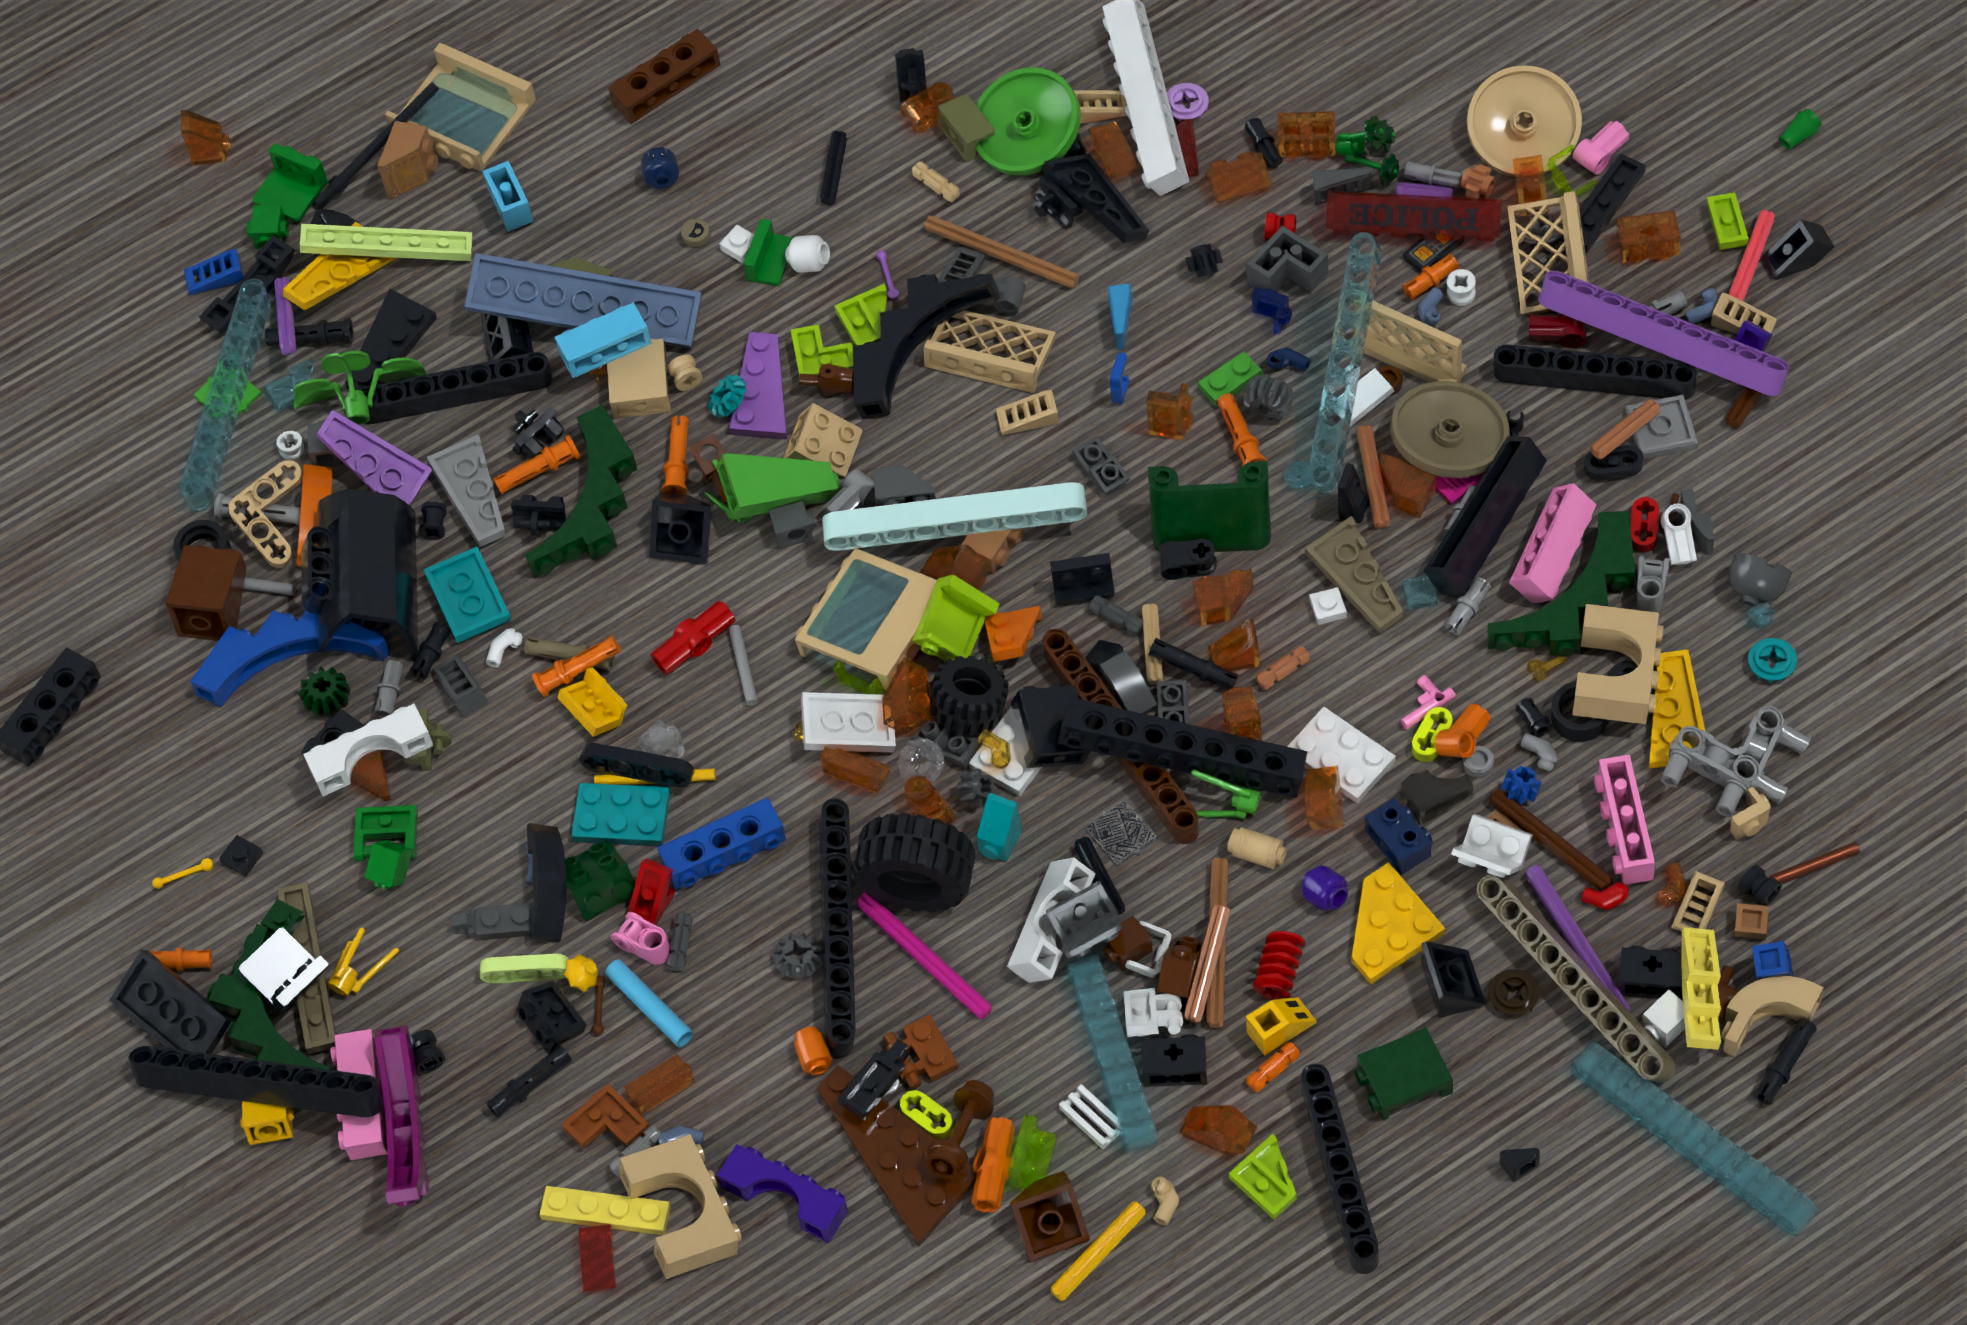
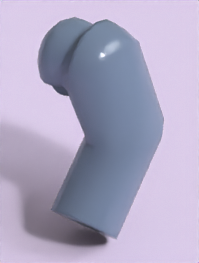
M681 1125L661 1133L658 1138V1145L691 1134L695 1145H702L705 1132Z

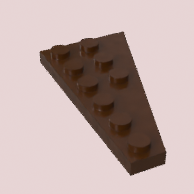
M837 1065L818 1085V1093L844 1129L848 1139L857 1149L868 1170L887 1199L894 1206L898 1216L907 1226L919 1247L974 1187L977 1173L973 1171V1167L968 1163L953 1178H942L932 1173L927 1166V1148L936 1139L884 1099L879 1101L865 1120H862L841 1106L838 1099L855 1077Z

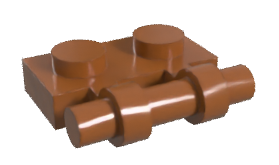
M930 1014L902 1027L906 1037L902 1042L908 1045L910 1052L914 1051L919 1060L915 1063H910L907 1057L903 1062L906 1067L900 1077L903 1081H907L912 1090L921 1086L922 1082L918 1076L926 1073L932 1083L959 1069L955 1057ZM889 1032L883 1037L887 1045L886 1052L897 1041L894 1032Z

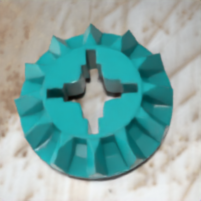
M729 374L725 380H719V385L713 387L714 392L708 397L710 400L708 408L711 410V413L716 417L722 418L728 416L739 407L746 391V383L743 378L738 375L733 376Z
M1762 639L1755 643L1749 651L1748 663L1750 671L1757 675L1758 680L1763 678L1768 680L1770 684L1774 680H1781L1783 682L1786 677L1793 675L1797 665V654L1794 648L1782 639ZM1772 652H1774L1777 663L1775 667L1770 668L1768 661Z

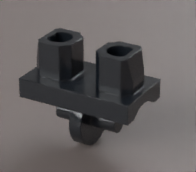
M914 48L898 51V54H895L900 102H905L912 98H928L923 51H915Z
M1047 174L1040 176V187L1034 197L1037 202L1034 211L1040 217L1049 214L1064 229L1072 227L1074 217L1082 214L1084 207L1074 198H1069L1067 192Z
M551 406L533 422L539 416L534 409L528 414L519 410L515 414V419L518 423L512 429L516 434H519L522 430L525 431L514 440L515 446L512 450L517 455L523 452L531 459L541 454V450L545 446L537 438L542 433L552 443L564 433V428L556 419L558 412Z
M522 495L520 500H512L511 509L513 511L514 528L531 529L532 536H539L541 530L557 531L566 521L565 503L562 497L552 496L546 502L537 501V498L533 495Z

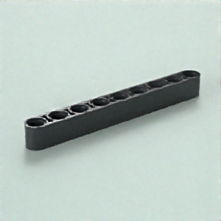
M832 798L825 801L822 805L819 822L825 1041L830 1054L840 1058L847 1056L852 1051L856 1032L850 825L848 805L841 799ZM834 815L839 817L840 819L834 820L829 818L828 816ZM836 842L841 846L835 847L830 845L829 843ZM836 869L841 871L842 873L834 874L829 870ZM831 897H839L842 901H834ZM839 924L843 926V928L836 929L833 928L831 925ZM832 952H841L844 956L838 957L833 955ZM840 979L845 984H835L832 980ZM841 1007L846 1012L839 1013L834 1011L833 1008ZM841 1035L847 1040L838 1041L834 1036Z
M154 1046L137 1047L128 1056L136 1084L144 1088L357 1117H372L383 1109V1102L376 1078L371 1075Z

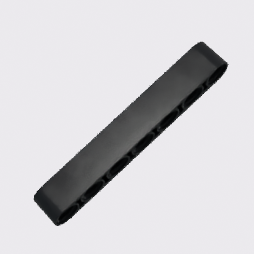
M1510 344L1499 346L1493 355L1494 376L1499 381L1505 383L1657 398L1684 395L1685 400L1691 398L1696 391L1697 370L1695 366L1682 361Z
M531 352L378 384L372 399L373 407H368L370 420L365 424H376L543 389L550 385L553 377L549 361L543 353ZM370 386L359 390L363 391L364 395L368 397Z
M1318 1063L1310 1064L1301 1073L1304 1102L1350 1264L1356 1272L1368 1274L1373 1272L1379 1263L1377 1238L1330 1074L1323 1065ZM1312 1080H1319L1323 1082L1319 1086H1312L1308 1084ZM1320 1108H1327L1331 1110L1327 1114H1319L1316 1112ZM1329 1136H1335L1339 1140L1329 1143L1324 1139ZM1337 1164H1342L1347 1167L1343 1171H1336L1333 1169V1167ZM1344 1193L1355 1195L1351 1200L1342 1199L1340 1196ZM1357 1221L1363 1224L1359 1229H1353L1348 1226L1350 1223ZM1363 1250L1372 1253L1367 1258H1361L1356 1254Z

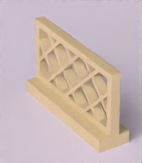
M1575 191L1565 192L1564 197L1507 206L1522 317L1554 311L1541 304L1527 307L1526 298L1533 289L1538 293L1541 292V288L1537 284L1550 271L1549 269L1558 258L1568 264L1565 274L1589 283L1579 202ZM1560 206L1561 215L1554 224L1542 216L1548 208ZM1528 212L1534 218L1526 228H1523L1516 223V213ZM1539 220L1550 227L1542 239L1530 232ZM1561 223L1563 225V230L1559 228V225ZM1517 229H1518L1520 232H1522L1519 236H1518V234H1517ZM1555 231L1564 236L1565 240L1558 250L1546 243ZM1526 236L1538 243L1529 255L1519 249V244ZM1542 247L1554 254L1545 266L1533 259ZM1565 249L1567 257L1562 254ZM1521 257H1523V258L1525 259L1522 264H1521ZM1529 263H1532L1541 270L1532 282L1523 277L1522 273ZM1524 283L1528 285V288L1526 290L1524 288Z
M1358 294L1354 299L1355 333L1350 339L1351 348L1426 382L1461 381L1467 365L1462 363V340ZM1380 321L1386 327V329L1383 328L1378 322ZM1404 333H1406L1412 340H1409Z
M964 310L952 316V318L963 320V324L951 327L948 323L950 318L937 326L931 340L927 339L923 347L924 367L1034 393L1038 385L1037 378L1056 339V332ZM985 325L989 326L991 330L978 334L975 327ZM969 330L973 337L960 341L956 334ZM1015 332L1018 334V337L1006 341L1002 334ZM951 337L954 344L950 345L939 341ZM997 337L1000 342L999 344L987 347L984 343L985 340ZM1036 338L1046 340L1044 344L1033 347L1030 343V340ZM978 343L982 350L975 351L966 349V347ZM1024 343L1028 350L1015 354L1011 347ZM1005 350L1009 357L1004 358L992 354ZM1029 357H1033L1036 361L1035 365L1020 362Z

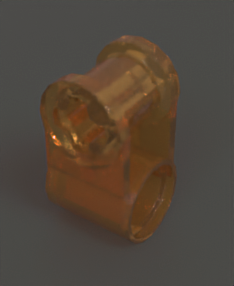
M938 82L903 102L900 112L904 117L910 119L915 132L923 133L937 124L938 106L954 99L952 88L947 83Z
M918 775L910 777L904 785L906 804L914 816L918 814L925 815L926 818L942 820L944 824L948 821L951 823L956 821V816L948 802L940 796L926 777ZM916 792L926 793L921 797L912 796Z

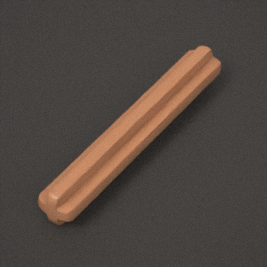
M1370 425L1359 426L1357 428V438L1374 527L1377 529L1387 528L1390 525V518L1373 429Z
M1214 905L1212 907L1183 1015L1184 1019L1190 1023H1200L1202 1021L1230 916V909L1224 905Z

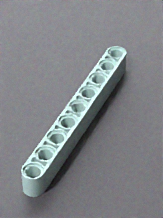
M1069 482L835 511L824 515L822 518L824 546L832 551H841L1075 522L1087 516V505L1084 486L1080 483Z

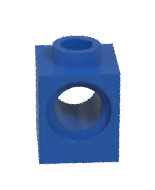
M1784 941L1752 946L1756 977L1759 980L1772 976H1793L1790 950Z

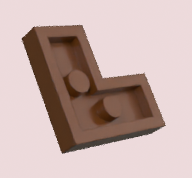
M606 1084L567 1118L561 1126L582 1149H585L606 1129L627 1148L638 1136H643V1132L650 1124L609 1084Z

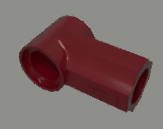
M1530 314L1529 341H1560L1563 346L1568 348H1578L1586 343L1587 324L1564 314Z

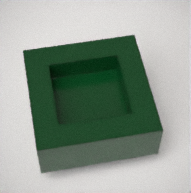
M277 899L260 924L268 927L272 934L280 927H283L292 936L305 916L301 910Z

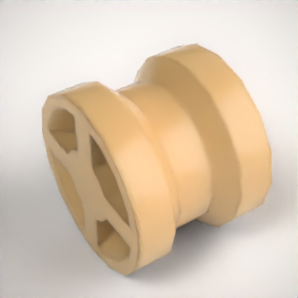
M691 355L678 356L667 367L670 376L675 378L674 384L676 388L681 391L695 388L703 378L701 371L695 368L696 361Z

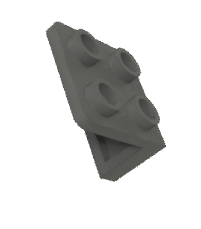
M1100 880L1046 910L1048 918L1062 940L1063 950L1067 958L1073 956L1079 958L1090 952L1093 945L1101 941L1107 943L1113 940L1122 929L1118 911Z

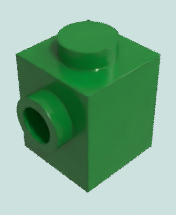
M253 205L251 221L247 222L246 230L247 237L252 239L255 249H261L272 235L284 242V238L289 236V224L286 221L282 206Z

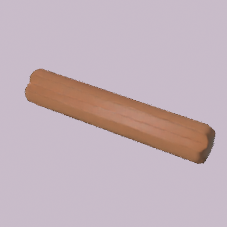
M1648 399L1594 442L1590 447L1591 454L1599 460L1603 459L1659 414V404L1653 399Z

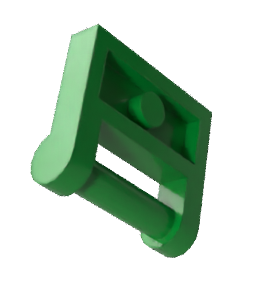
M417 806L356 808L354 834L355 861H365L366 858H370L373 845L365 846L366 840L405 838V844L400 845L413 849L410 859H416Z

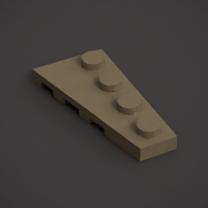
M1352 516L1305 547V554L1339 588V591L1379 634L1403 618V610L1388 582L1383 578L1380 567L1369 552L1368 545L1364 537L1360 535Z

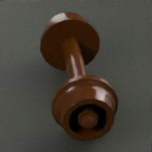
M978 1080L967 1081L962 1088L957 1089L953 1101L962 1113L949 1139H936L927 1148V1166L935 1175L942 1178H953L958 1171L966 1167L968 1156L960 1147V1144L973 1118H988L994 1110V1092L984 1082Z

